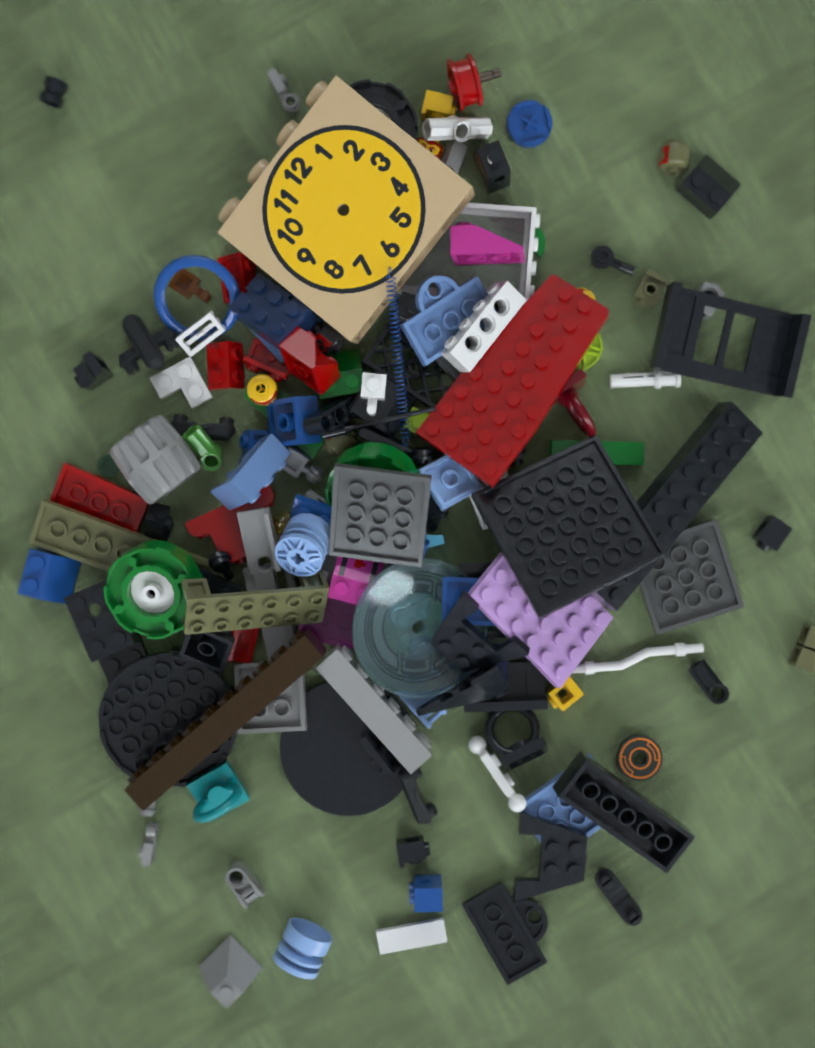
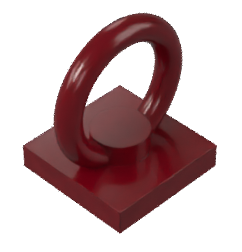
M580 369L572 374L553 406L557 403L561 407L565 406L579 429L587 437H592L596 435L595 424L587 409L578 398L579 394L577 391L584 387L587 378L583 369Z

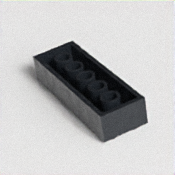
M581 750L553 785V789L560 799L666 874L695 838L684 824Z

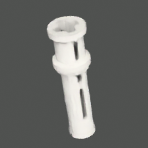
M656 369L653 372L609 374L610 389L653 386L656 389H660L663 386H675V388H680L681 375Z

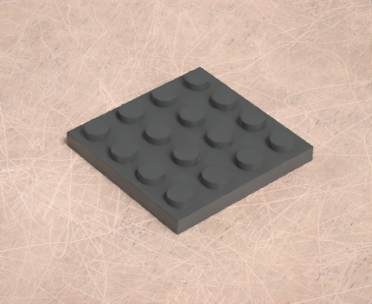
M336 463L334 466L328 555L422 568L432 475Z
M717 519L684 529L666 551L667 557L659 560L639 584L655 635L744 607Z

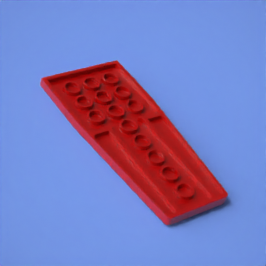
M551 275L514 315L471 372H462L436 405V411H432L416 431V434L494 488L541 425L607 321L609 309L557 275Z

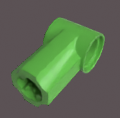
M193 425L188 428L182 437L200 459L202 468L207 471L218 470L222 464V447L218 443L213 442L200 425Z

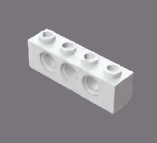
M508 281L494 282L488 288V294L484 300H480L473 307L474 312L472 315L460 323L458 327L460 330L457 334L451 336L445 342V349L441 352V355L460 373L471 372L525 303L526 299ZM495 302L498 304V312L494 310ZM481 320L484 322V330H483V331H482L481 328H480V321H481ZM466 338L470 340L469 349L465 345Z

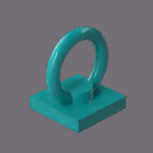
M227 759L186 783L187 788L198 803L192 812L193 819L198 823L211 822L250 800L249 793Z

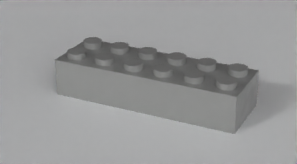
M338 643L317 662L316 669L405 769L412 774L432 756L431 740L423 731L418 733L414 726L416 724L408 714L405 716L401 714L399 704L392 697L388 699L384 695L385 689L377 680L372 681L369 678L367 668L361 662L357 664L353 660L354 654L346 645L341 647Z

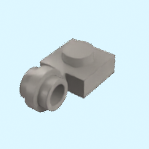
M275 68L266 72L269 82L282 101L283 109L288 113L297 112L301 105L300 99L296 94L287 92L286 88L289 84L283 73L278 75ZM289 101L295 102L293 105H288Z
M290 446L288 451L291 454L285 460L287 464L282 469L296 478H299L302 472L306 473L305 478L314 484L321 481L324 471L313 464L311 467L306 466L311 458L295 447Z

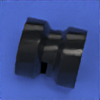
M46 76L44 81L45 90L40 93L39 100L51 107L61 109L64 102L62 96L67 93L69 86L62 80Z

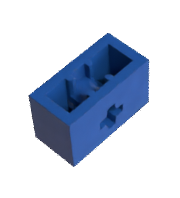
M441 874L414 875V882L409 883L410 904H414V912H443Z

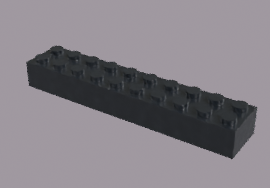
M718 402L637 500V504L665 551L670 548L763 434L733 402ZM657 562L592 595L606 608L618 611Z

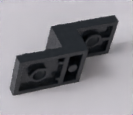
M104 580L64 597V600L91 663L99 660L108 684H110L113 678L126 665L148 655V652L139 633L126 631L115 620L105 602L104 586L107 580ZM93 603L101 607V614L98 617L90 613V606Z

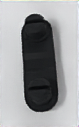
M135 314L125 316L122 322L123 330L144 364L150 369H161L164 366V355L142 319Z
M168 327L152 335L159 347L164 345L169 352L174 350L173 346L176 349L179 347V343L175 340L177 333ZM134 347L119 355V367L124 368L127 375H134V371L138 372L140 370L136 361L141 357Z
M179 414L174 415V420L170 423L181 436L193 425H200L195 422H187L188 417L185 414H182L181 417ZM225 417L220 418L219 424L207 423L200 425L211 440L228 441L236 432L233 426L234 420L231 417H228L227 420Z
M403 766L398 773V778L413 815L419 824L431 823V818L437 816L438 811L433 803L425 805L420 800L419 789L415 779L421 777V768L419 767L410 774Z
M610 869L599 870L595 875V882L626 924L631 926L639 925L643 918L640 907Z

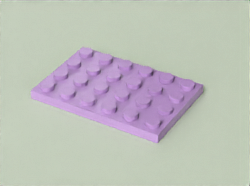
M502 552L498 554L468 592L479 604L478 608L508 639L516 635L530 647L529 655L525 657L556 688L563 686L613 619L610 613L591 594L539 620Z

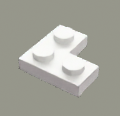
M188 357L150 377L161 399L182 389L191 408H195L213 398L192 357Z

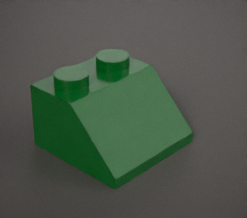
M359 348L340 351L336 355L332 353L329 356H332L337 361L341 377L323 395L319 394L322 402L341 397L356 396L362 385L363 370Z

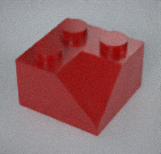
M297 326L278 345L288 372L320 395H323L341 377L338 370L339 365L332 356L327 357L322 354L316 343L317 338L309 330L304 331Z

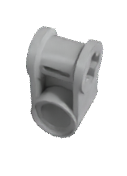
M234 861L229 865L225 881L244 908H248L250 903L259 896L263 897L266 895L262 884L255 878L244 862ZM239 871L242 877L235 878L231 872Z

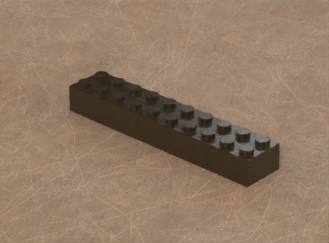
M309 628L305 632L300 629L290 638L291 640L288 642L289 645L287 647L283 644L270 657L271 661L268 662L265 659L252 673V677L247 675L234 688L236 691L232 692L229 690L216 703L217 707L214 705L210 706L198 719L199 722L195 719L180 734L182 737L176 735L163 751L160 749L150 758L145 766L141 765L127 780L129 785L124 791L142 811L148 808L324 657L327 648Z

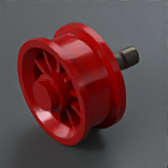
M470 53L466 54L465 58L454 62L451 59L446 60L447 85L450 94L454 96V102L459 112L464 111V107L477 104L478 107L482 106L483 93L481 83L493 80V78L502 77L500 68L478 74L476 64Z

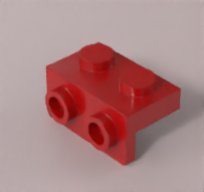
M254 338L247 356L243 357V362L247 365L246 369L257 374L259 371H262L277 383H280L281 380L287 382L290 372H288L285 362L281 365L258 338Z
M223 341L207 344L208 390L244 389L245 375L242 343Z
M259 628L231 631L236 640L228 662L251 663Z

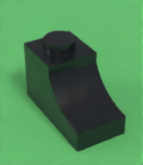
M91 351L84 354L81 363L73 368L76 374L74 376L76 383L80 388L90 391L114 376L103 358Z

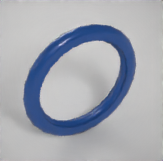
M199 255L182 256L172 260L159 273L154 285L153 298L155 308L160 319L168 328L175 331L177 335H180L188 327L181 325L170 314L166 306L165 290L168 281L179 270L187 267H202L214 272L227 287L230 298L229 306L240 294L235 278L218 261ZM228 309L225 318L220 322L222 325H225L226 330L218 337L228 332L237 321L230 309ZM213 327L196 341H203L216 331L217 327ZM194 330L191 334H189V335H188L187 337H185V338H186V339H190L192 336H194V335H195L196 333H198L200 330Z

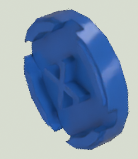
M524 100L516 104L510 111L506 121L510 139L524 148H535L543 144L549 137L553 126L552 116L548 108L535 100Z

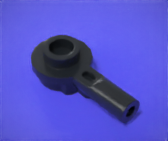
M598 246L591 253V262L599 269L611 266L632 276L636 268L614 258L613 251L608 246Z
M432 447L412 448L410 458L414 459V463L424 464L428 463V459L442 456L444 453Z
M223 551L213 553L208 560L209 567L213 568L215 572L223 573L227 580L233 579L234 574L230 569V554Z

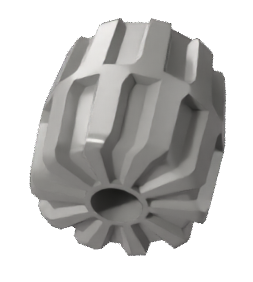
M162 415L152 417L143 425L137 426L132 433L121 438L110 450L111 457L127 482L148 504H154L171 493L200 469V463L186 441Z

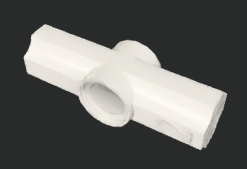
M451 115L447 118H426L422 123V133L427 141L456 140L458 142H465L468 139H488L493 129L489 117H458Z

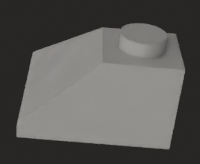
M232 934L198 966L209 992L226 1009L243 994L263 968Z

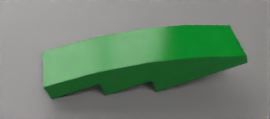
M550 440V456L584 440ZM600 441L614 465H644V442Z

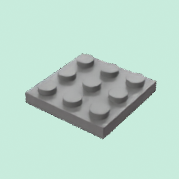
M260 663L234 664L235 687L245 676L249 675L252 677V673ZM303 674L237 731V734L306 731L305 675Z

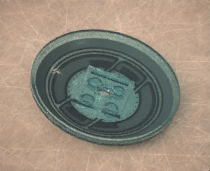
M424 558L422 568L393 564L373 578L361 594L352 621L354 650L364 671L377 685L386 691L407 698H429L449 691L461 683L472 671L463 672L430 644L433 635L441 624L443 577H468L455 566L431 558ZM420 620L422 622V629L418 633H414L412 625L415 621ZM474 625L487 636L488 626Z

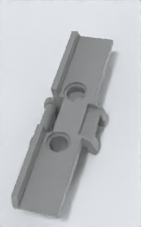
M270 507L237 512L248 567L243 569L247 591L281 589L277 585L275 572L281 571L282 567L275 557V548L278 541ZM268 557L271 563L260 565L259 558ZM284 570L287 587L296 588L295 576ZM295 625L261 628L268 661H271L270 657L280 646L284 644L287 647L289 645L290 638L296 633Z

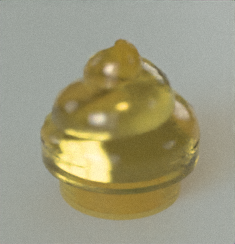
M290 511L279 513L273 517L275 532L283 534L288 521L291 519Z

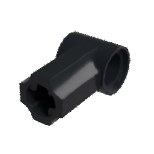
M704 659L696 662L687 670L709 701L715 704H723L728 700L729 691L727 687L721 683ZM720 687L721 696L713 699L711 696L712 690Z

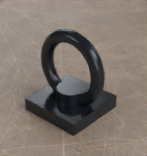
M532 710L515 711L523 714L528 719L531 733L529 739L520 740L511 745L510 748L500 744L494 734L496 720L502 714L510 711H492L486 720L485 736L487 742L494 751L503 755L500 759L507 772L548 753L543 737L539 738L540 724Z

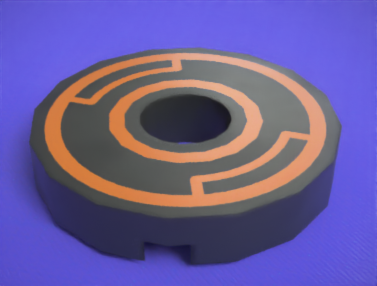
M635 734L623 740L618 747L616 761L619 769L626 777L635 781H645L651 779L659 772L662 766L663 754L660 746L652 738ZM637 752L645 753V760L642 763H635L633 760Z

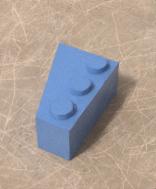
M271 433L261 438L243 456L242 462L234 471L230 470L225 475L227 479L224 483L214 486L210 492L229 511L248 502L252 504L260 497L261 493L259 491L263 487H267L274 480L273 474L284 468L287 464L285 460L291 453Z

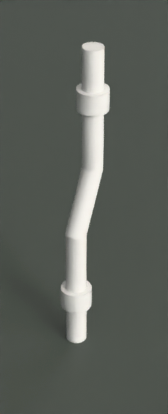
M682 642L674 643L673 646L646 647L621 661L598 663L584 661V664H578L572 674L585 673V675H592L595 672L624 670L649 656L675 655L680 657L690 653H703L704 646L703 643L685 645Z

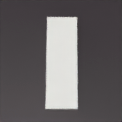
M443 917L376 930L380 955L448 942Z

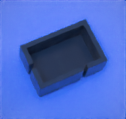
M258 273L245 287L247 290L246 294L241 292L228 307L239 322L279 351L278 345L297 326L307 331L317 322L308 306L295 297L292 298L291 294L261 273Z

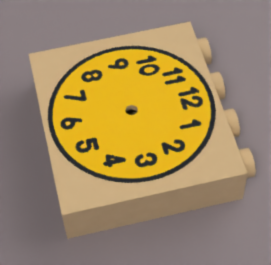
M335 76L329 85L322 80L311 90L306 99V105L311 109L300 124L295 120H291L283 127L276 140L281 149L271 162L262 159L253 167L247 178V182L252 187L241 201L237 197H233L226 203L218 217L224 224L217 233L350 342L358 344L391 302L387 300L394 298L387 295L400 291L475 196L473 187L338 76ZM389 266H390L391 269H392V273H391V271H390V277H395V278H396L395 280H394V278H385V277L389 276V273H388V268H389ZM394 280V281H392V282H396V285H394V286H395L397 289H396V290H393V291H396V292H386V291H388V290L395 289L394 287H386V286L395 284V283H386V281Z

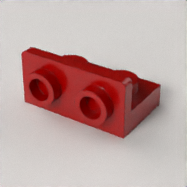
M242 252L217 258L218 262L227 268L235 278L240 293L246 294L247 290L245 287L256 276V264ZM221 280L224 304H229V292L225 283Z

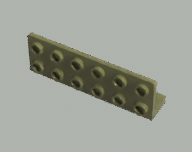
M322 569L311 576H298L301 587L211 594L206 578L182 580L181 586L186 602L183 632L185 635L321 623L324 618L329 586Z

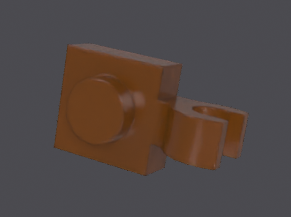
M185 269L179 270L168 285L172 290L188 300L194 295L208 304L212 298L209 292L199 287L201 280Z

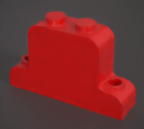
M269 484L267 487H263L259 491L261 493L260 497L252 504L248 502L230 511L222 505L186 522L185 525L188 532L192 536L198 537L199 540L211 535L217 550L230 554L231 563L235 562L236 565H240L246 562L247 559L237 512L274 506L276 494L272 485Z

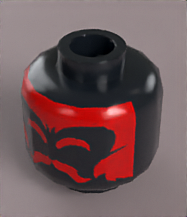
M319 322L311 331L317 338L318 348L327 356L332 353L336 355L346 342L344 336L327 322L324 324Z

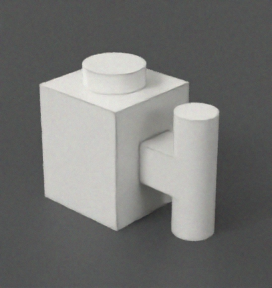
M365 372L362 374L361 399H368L367 414L369 416L376 415L377 400L385 401L387 374Z

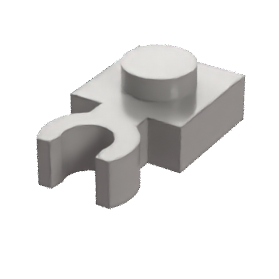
M150 822L147 825L146 840L144 844L141 843L138 857L142 858L141 866L150 867L155 860L159 823Z

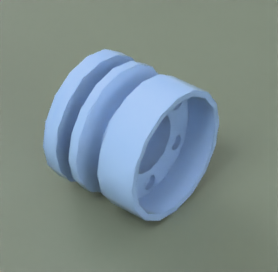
M301 513L293 516L288 521L275 548V557L279 565L288 573L296 576L307 577L316 574L321 569L329 551V524L321 517L310 513Z
M290 918L282 935L284 939L279 941L278 949L275 950L273 960L281 969L289 974L303 979H314L319 973V968L323 964L322 957L327 955L333 937L327 930L314 922L302 918Z

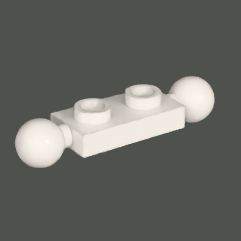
M478 735L473 736L468 742L469 750L480 756L488 771L506 797H508L510 810L516 813L522 812L526 807L525 797L521 794H516L512 787L515 785V782L508 772L503 774L499 768L502 764L495 753L490 755L487 752L485 739Z

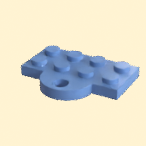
M478 275L473 276L460 286L449 277L433 276L425 279L417 288L415 305L418 313L400 324V327L423 366H427L442 356L441 352L445 349V342L451 336L457 334L460 330L458 328L460 323L464 319L469 318L474 312L473 307L476 303L484 300L487 296V292ZM430 283H434L438 288L436 296L430 295L428 291ZM482 320L480 321L481 329L484 328V322Z

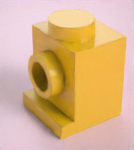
M426 90L421 120L425 121L426 117L447 118L448 116L455 115L457 105L453 104L454 96Z
M570 676L561 688L552 686L546 691L550 695L547 697L549 703L554 709L559 707L562 711L566 710L584 695ZM561 689L566 690V694L563 697L558 695Z

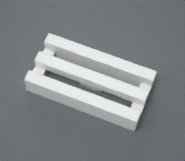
M212 310L175 339L190 357L226 330L225 325L220 323V319L214 316L215 313ZM210 319L212 321L186 342L183 340ZM214 326L217 327L216 331L191 349L189 345Z

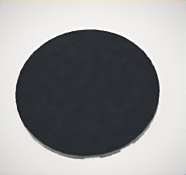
M161 652L138 658L125 666L113 678L101 700L98 717L99 733L103 746L116 766L131 777L141 765L145 766L155 753L160 749L163 751L176 735L182 737L180 734L195 719L199 722L198 719L210 706L214 705L217 707L216 703L229 690L232 691V689L219 672L183 658L176 653ZM237 732L172 787L186 786L187 781L225 761L235 743Z
M327 681L306 693L307 730L282 732L280 738L282 766L293 789L315 808L339 816L367 814L390 803L403 790L398 778V773L403 765L401 764L392 775L385 774L380 776L378 773L381 767L378 764L371 765L373 758L359 742L361 737L370 728ZM383 687L385 689L384 695L388 699L392 697L399 704L401 714L403 716L406 714L410 716L400 700L391 691Z

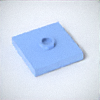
M446 455L418 470L419 474L432 475L430 494L441 511L482 489L475 475Z

